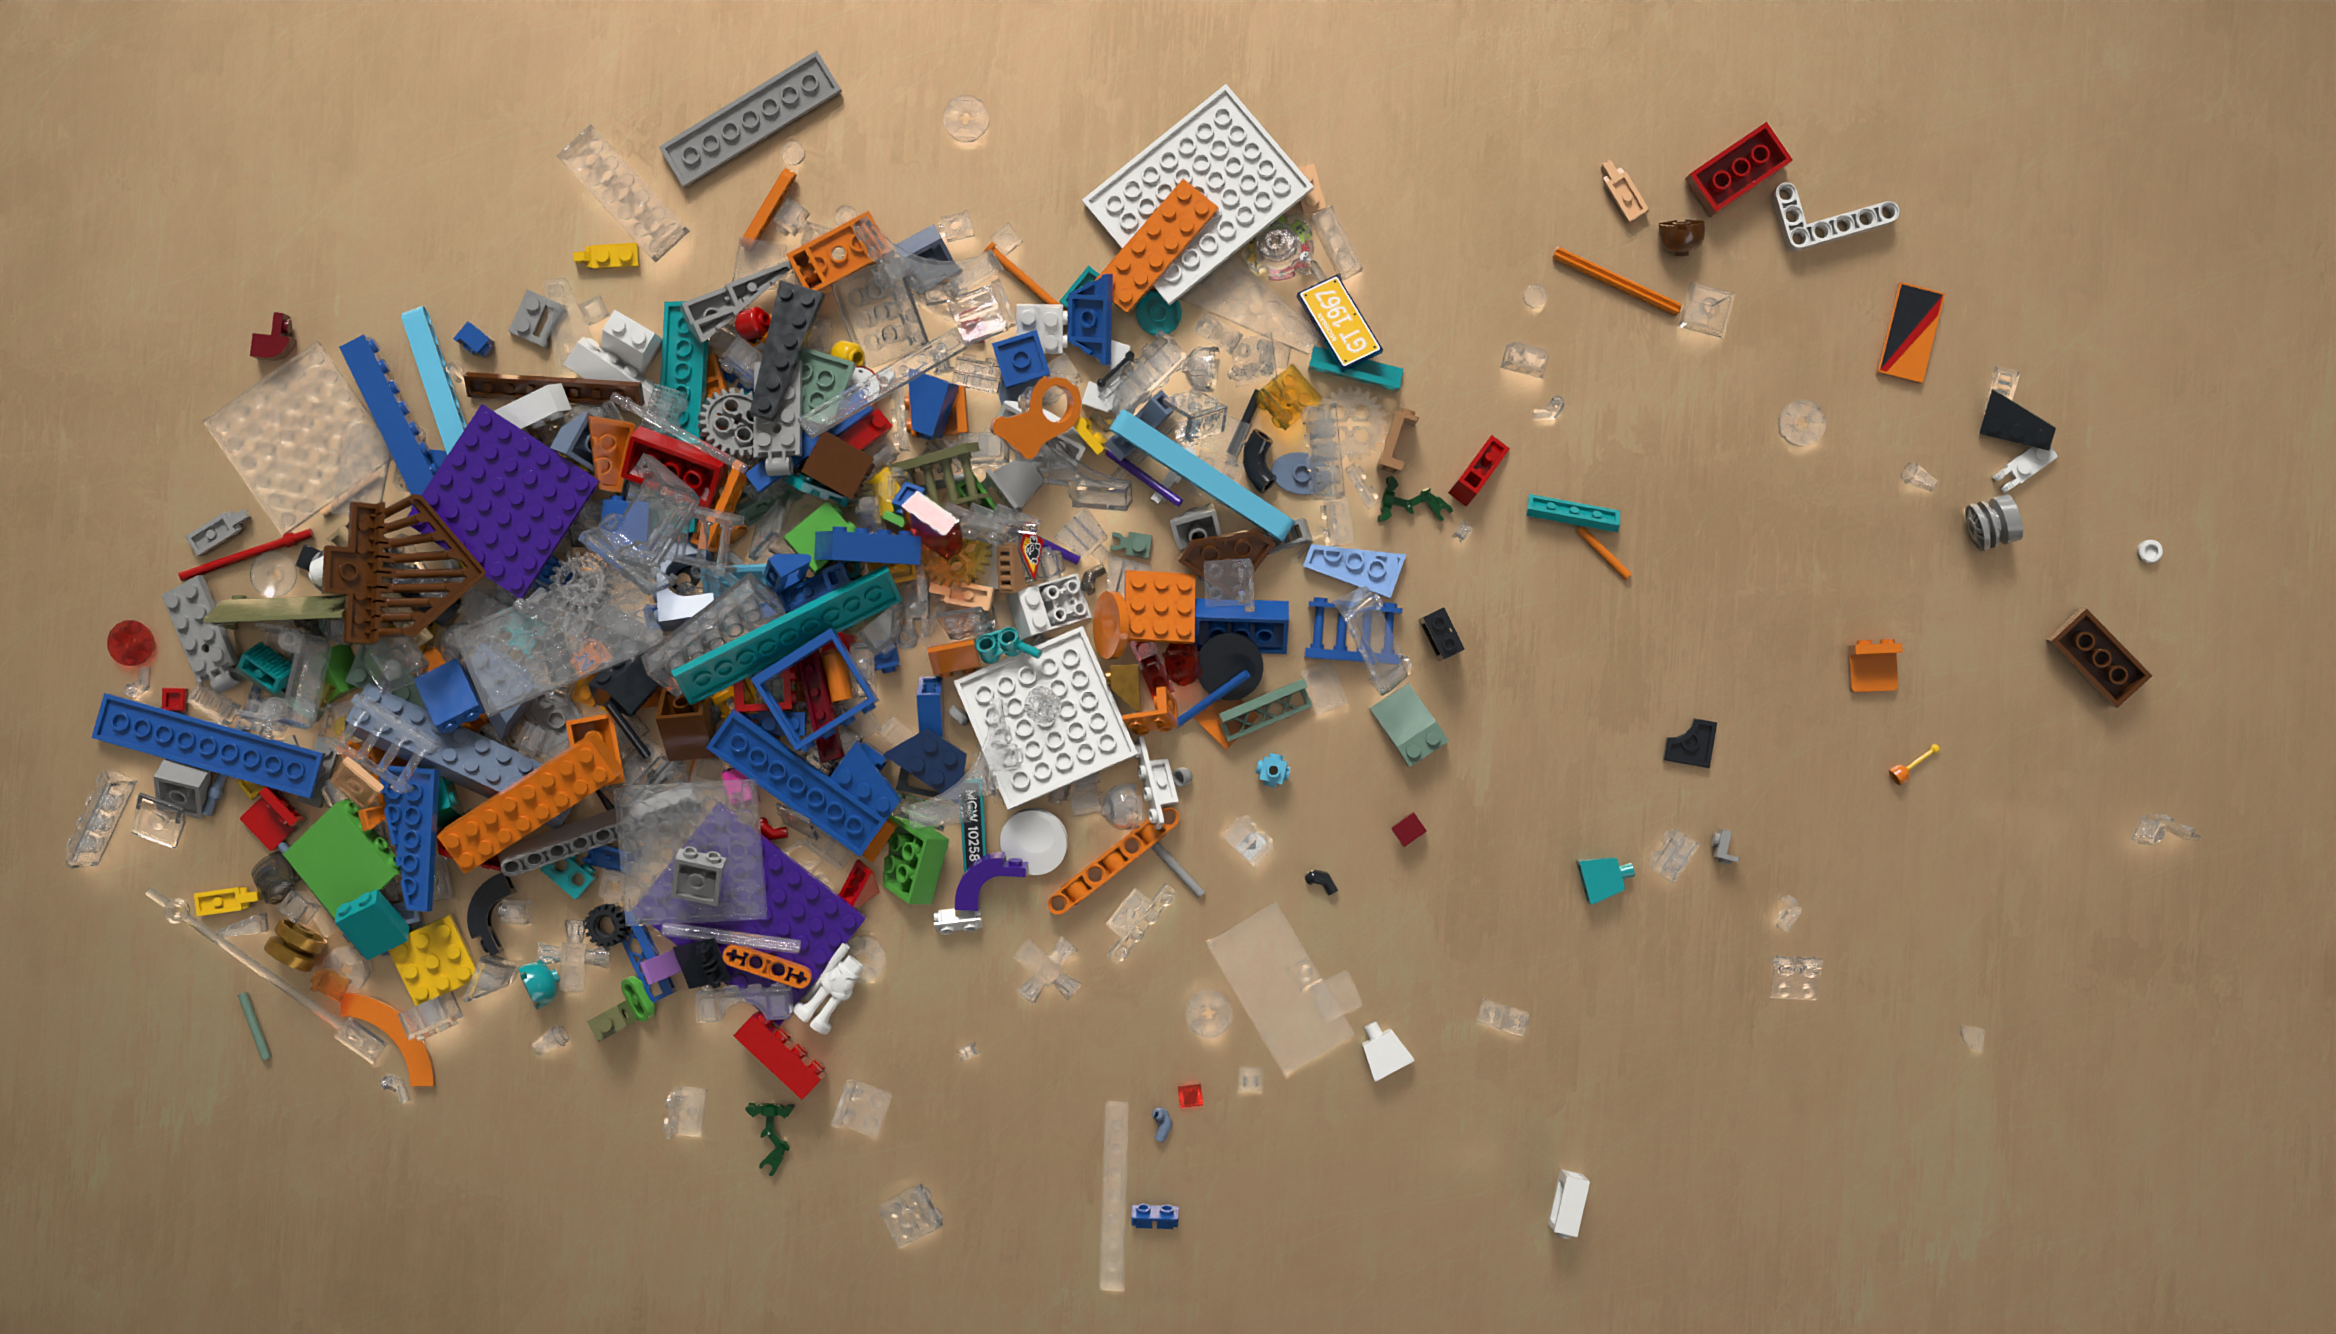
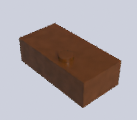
M2080 607L2046 639L2112 707L2118 708L2152 677L2148 670L2087 608Z

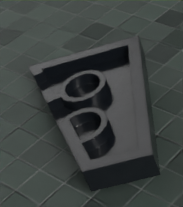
M1992 388L1979 434L2050 451L2056 427Z

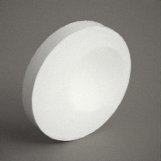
M1027 808L1016 812L1008 819L1001 832L1000 846L1002 852H1005V859L1007 861L1011 858L1022 859L1023 862H1028V875H1042L1051 872L1062 862L1068 849V835L1062 822L1051 812L1040 808Z

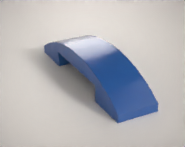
M841 561L821 570L822 573L801 581L777 595L771 592L760 597L759 601L766 619L770 620L783 616L850 583L851 580L844 562Z

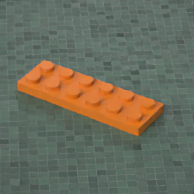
M1182 179L1094 281L1101 278L1104 274H1113L1112 302L1128 315L1218 212L1219 207L1185 179Z

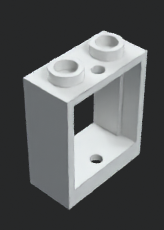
M1560 1169L1548 1222L1558 1237L1570 1239L1571 1236H1578L1590 1181L1583 1174Z

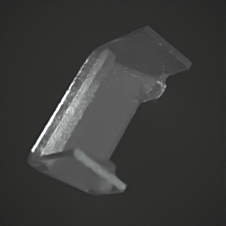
M1364 585L1332 601V604L1342 615L1371 675L1369 682L1383 696L1411 674L1410 669L1413 666L1407 655L1403 657L1382 613L1381 607L1384 605L1378 594L1373 595Z
M256 622V627L261 632L277 634L279 646L287 652L294 653V658L284 699L278 697L267 699L263 704L261 714L237 709L236 715L242 719L306 730L311 728L317 718L331 655L330 643L323 637L294 628Z

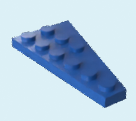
M376 764L374 765L375 772L379 773L380 782L384 786L380 794H383L386 807L384 812L391 843L396 848V865L400 866L402 880L400 883L406 909L424 912L432 911L440 770Z

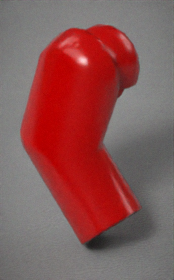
M764 817L756 820L755 829L767 839L788 838L787 827L773 828Z

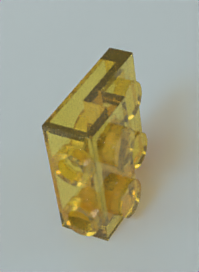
M1293 363L1255 395L1258 407L1263 411L1267 410L1273 416L1271 418L1273 424L1277 428L1282 427L1285 431L1323 399Z

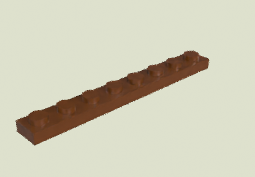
M467 372L464 375L467 397L517 400L546 385L562 383L569 403L642 407L645 404L642 382Z

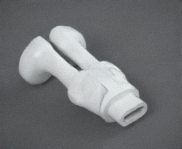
M848 955L844 962H839L838 966L831 972L825 973L821 979L822 986L809 1002H798L793 1008L794 1013L803 1022H809L818 1006L828 994H831L832 996L824 1008L810 1023L812 1029L827 1035L832 1030L831 1023L829 1022L831 1014L842 1000L849 999L853 994V987L859 978L858 973L863 968V965Z

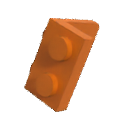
M1881 639L1880 644H1871V640H1857V645L1849 646L1851 690L1853 692L1897 690V653H1903L1902 643H1895V639Z

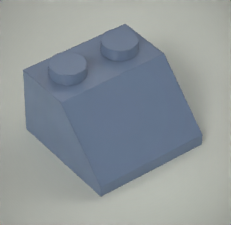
M934 224L893 246L919 294L959 273L951 254Z

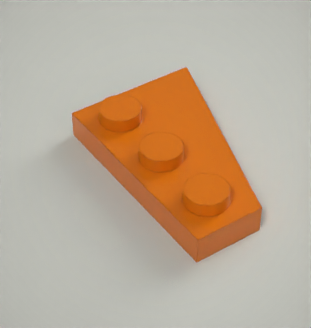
M588 415L595 478L601 481L597 488L622 493L624 478L620 476L630 437L634 433L636 424Z

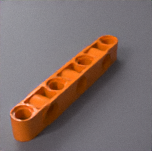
M1172 807L1163 808L1162 813L1172 811L1175 814L1176 819L1172 824L1164 823L1161 829L1155 830L1154 823H1150L1148 818L1061 886L1048 900L1050 912L1056 915L1065 913L1163 838L1168 831L1178 824L1179 814L1177 810ZM1129 840H1135L1139 844V849L1134 853L1128 852L1125 848V844ZM1096 868L1101 871L1102 878L1099 881H1092L1089 878V871ZM1056 897L1062 898L1065 902V907L1061 910H1056L1052 906V900Z

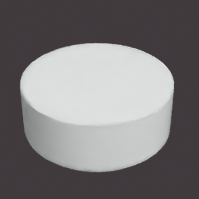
M2155 540L2143 541L2137 548V556L2144 563L2157 562L2163 554L2161 544Z

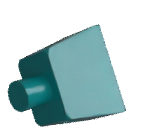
M1616 857L1576 861L1586 900L1590 905L1624 891L1623 879L1635 876L1632 863L1619 866Z

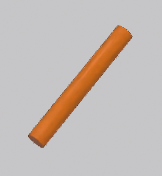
M1580 526L1576 530L1625 580L1632 574L1585 527Z

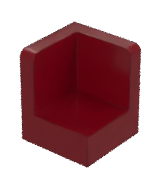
M1414 812L1407 814L1403 820L1391 828L1403 847H1406L1427 832Z

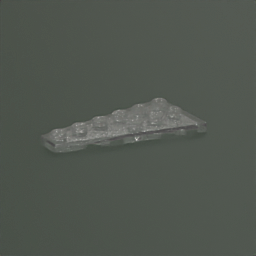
M1233 255L1179 298L1182 301L1307 355L1324 337Z

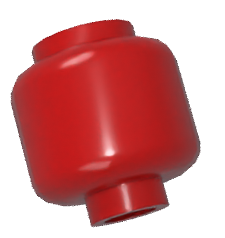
M755 306L741 311L737 315L735 328L740 336L747 340H753L766 334L771 319L767 312Z

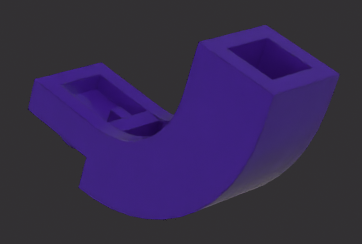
M1005 852L990 853L977 859L966 869L961 877L955 894V910L978 911L981 902V887L987 880L997 876L1026 877L1028 862H1023L1019 858H1011L1009 861H1005Z

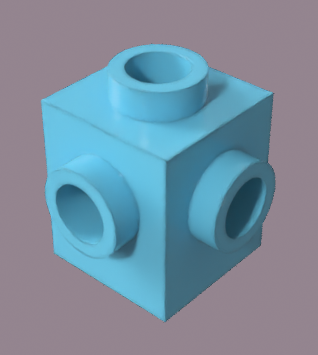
M1270 753L1269 757H1263V761L1258 760L1256 774H1259V779L1263 780L1262 785L1276 788L1277 783L1282 784L1283 780H1288L1290 767H1287V761H1282L1283 756ZM1276 766L1278 769L1277 774L1271 775L1269 768Z

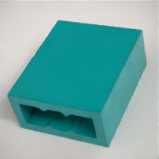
M378 889L369 893L366 892L359 898L349 903H343L337 908L335 924L367 960L408 941L410 926Z

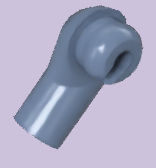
M1160 1107L1152 1112V1117L1159 1126L1154 1139L1165 1143L1173 1122L1168 1111Z

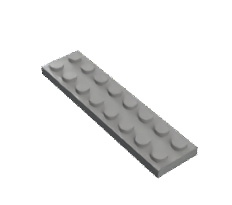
M815 51L662 144L659 148L685 188L842 91L818 51Z

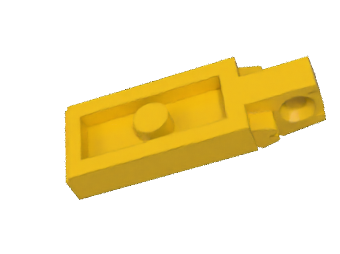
M637 242L586 246L585 251L573 252V262L576 264L586 263L587 268L594 270L640 267L639 245Z
M248 887L193 893L196 917L245 910V908H250V902L263 900L262 891L248 893Z

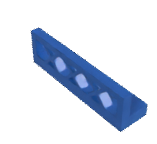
M634 908L625 912V917L632 927V932L628 934L630 936L628 941L626 937L623 938L622 944L638 978L644 984V989L649 999L654 1003L677 992V989L669 976L657 981L663 993L654 997L650 989L651 984L648 985L645 975L640 968V963L643 959L648 960L660 954L643 918L635 913ZM633 938L638 940L642 948L641 954L632 951L630 945Z

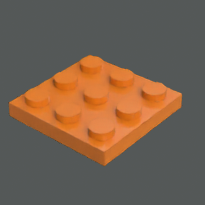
M1126 570L1124 600L1129 618L1127 641L1193 644L1195 642V574Z

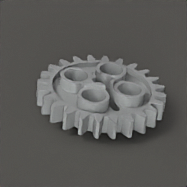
M731 387L729 393L723 388L720 395L714 392L712 399L707 397L705 404H702L701 412L697 418L700 420L697 427L702 429L700 437H707L704 444H713L712 452L719 449L721 457L724 453H728L729 460L732 459L733 455H737L738 460L741 461L743 454L748 459L751 458L754 422L749 421L747 418L754 419V416L750 414L753 400L752 391L744 395L743 388L740 389L739 393H736L733 387ZM726 407L733 409L734 412L728 411ZM716 426H722L725 430H720ZM738 436H743L746 440H741Z

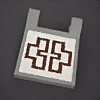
M988 469L986 471V478L981 482V485L986 491L992 486L1007 506V509L1002 514L1009 521L1014 515L1019 514L1022 509L1018 507L992 470Z

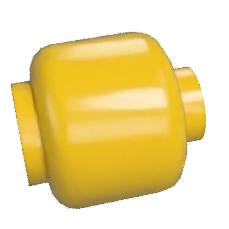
M839 341L832 347L830 352L832 356L855 362L856 368H861L865 360L862 347L854 342Z

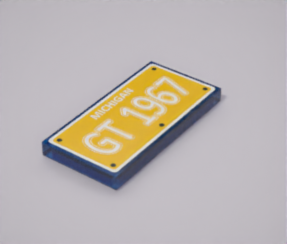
M1338 274L1297 293V299L1341 372L1383 352V348Z

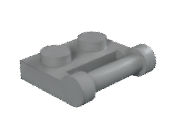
M527 289L508 332L547 349L550 343L548 339L560 313L564 312L566 306ZM548 306L552 310L540 336L537 337L535 333Z

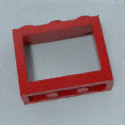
M791 667L783 672L784 702L779 703L783 711L793 710V705H797V693L792 691L791 682L796 681L795 667ZM744 680L733 685L736 711L739 713L770 711L766 703L745 704Z

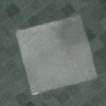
M140 792L137 798L131 833L175 849L186 824L184 808Z

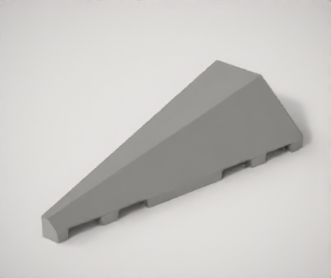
M790 261L726 284L723 288L681 303L680 310L685 322L700 344L707 341L793 268Z

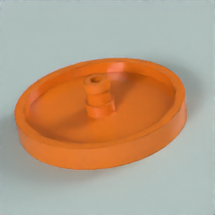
M1105 591L1099 596L1094 610V642L1102 658L1118 659L1124 652L1128 639V610L1125 600L1119 592Z

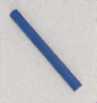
M1244 670L1178 717V726L1181 727L1250 678L1249 672Z

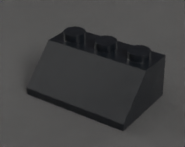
M630 639L590 681L588 686L596 705L604 707V703L611 700L621 714L633 717L667 680L674 668L649 644Z

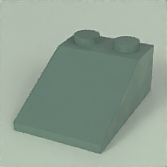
M1409 683L1370 708L1408 767L1449 742L1438 723Z

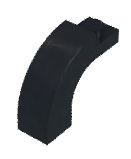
M502 872L489 878L476 890L470 901L467 913V925L471 939L481 936V946L486 953L489 952L490 956L504 951L492 925L493 910L502 899L517 892L510 876H506Z

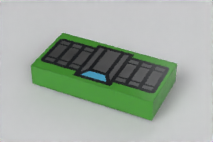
M885 510L882 519L887 530H891L896 535H899V531H911L905 518Z

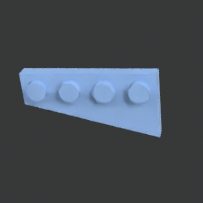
M1311 544L1303 567L1391 598L1406 554Z

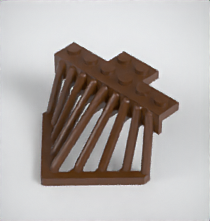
M412 494L385 508V502L371 504L352 501L349 508L348 547L324 546L322 594L345 596L343 643L374 645L379 642V638L415 637L486 575V571L422 495ZM411 505L419 512L418 514L390 523H384L386 518ZM427 522L434 530V532L399 538H384V534L418 523ZM434 541H444L450 548V550L403 554L383 552L384 549ZM454 559L460 560L466 568L395 569L385 568L382 565ZM464 578L460 583L393 584L382 582V579ZM448 592L443 598L392 599L381 596V594ZM431 607L425 613L417 611L385 613L380 611L381 608ZM414 622L411 626L405 628H382L380 626V623Z

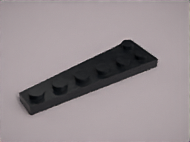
M780 281L750 408L752 416L774 422L825 298L823 292Z

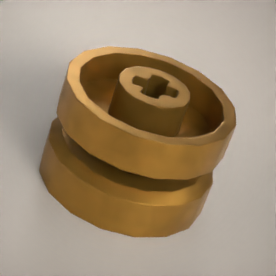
M281 918L274 929L277 936L269 937L264 950L274 959L289 967L303 972H311L316 963V958L313 954L322 953L327 944L326 939L298 922Z

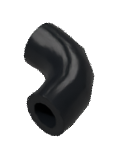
M1254 429L1244 447L1243 466L1249 481L1261 494H1264L1273 486L1277 479V476L1270 471L1266 463V454L1273 444V440L1261 430Z

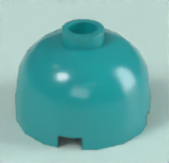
M531 962L517 968L530 999L535 1003L533 1005L536 1010L545 1007L554 1000L558 992L556 983L560 982L555 969L550 971L548 966L541 962Z

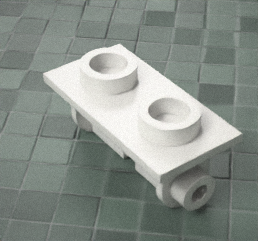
M981 908L978 911L959 910V917H956L955 909L938 910V913H934L936 932L952 934L957 930L972 932L976 931L977 928H983L980 918Z

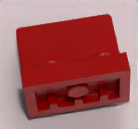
M265 786L259 792L262 797L240 817V820L270 851H274L306 819L277 789Z

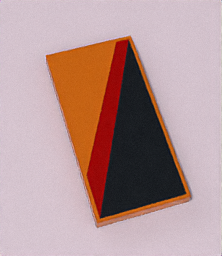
M1903 282L1898 283L1876 373L1919 384L1923 383L1945 293Z

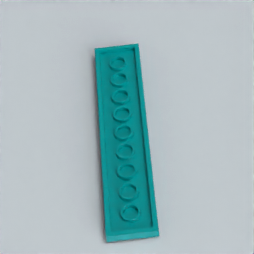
M686 301L664 302L657 432L703 448V437H700L702 429L697 427L700 421L697 418L701 412V406L705 404L709 339L700 344L689 330L680 310L681 303ZM654 489L652 532L697 533L700 506Z
M884 565L671 672L691 706L770 667L828 629L833 628L838 633L903 600L888 567Z

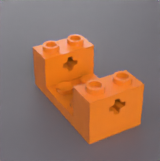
M869 211L786 254L802 286L823 292L824 295L833 291L831 288L832 284L871 264L873 268H876L894 258ZM836 248H843L845 250L843 259L836 260L833 258L832 253Z

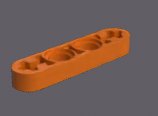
M788 168L781 172L740 242L742 247L749 251L755 248L792 187L797 176L796 173Z
M730 944L723 952V960L727 965L795 988H805L812 980V972L808 967L740 944ZM735 949L739 956L744 957L745 953H749L745 960V964H742L744 959L737 957L735 960H732L728 952H732ZM751 957H760L763 961L762 967H752L750 964ZM774 964H782L785 968V973L781 976L775 975L772 970ZM790 967L794 968L791 972L793 974L798 975L800 971L804 972V977L807 978V980L804 979L802 982H798V977L794 975H791L790 979H787L786 977L790 972Z

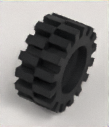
M613 903L593 908L594 910H591L588 913L589 916L585 918V921L588 922L584 925V929H588V932L585 933L586 936H591L592 938L589 941L591 943L597 942L596 946H603V948L622 942L623 938L628 936L629 933L627 931L631 927V925H627L629 921L625 917L626 911H621L622 907H615ZM603 917H610L615 923V929L611 934L604 933L600 928V921Z

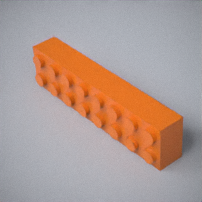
M594 731L446 826L437 835V838L463 873L466 874L617 778L623 768L598 733Z

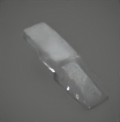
M946 502L941 516V520L963 527L1003 534H1036L1041 520L999 503H997L993 511L973 502L969 510Z

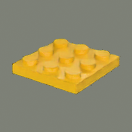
M451 914L410 932L407 942L388 950L416 1007L481 977Z

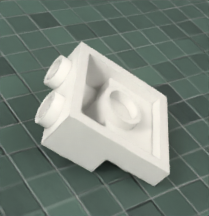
M1017 304L1016 336L1037 330L1044 353L1063 354V348L1068 347L1067 334H1063V325H1068V311H1063V304Z

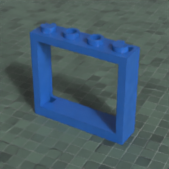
M833 628L828 629L751 678L795 751L803 750L806 752L816 746L814 741L821 737L825 740L836 733L835 728L841 724L846 727L856 720L854 716L860 712H863L864 715L876 708L875 703L879 701ZM833 642L868 699L801 740L766 683L825 645Z

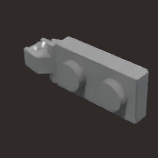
M244 509L235 514L233 511L223 512L185 537L196 556L200 557L238 534L243 529L241 524L252 517L248 510Z

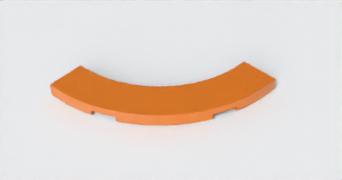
M348 992L340 993V1016L367 1021L383 1030L396 1043L408 1067L410 1086L436 1085L431 1055H429L423 1037L407 1017L391 1005L371 996Z

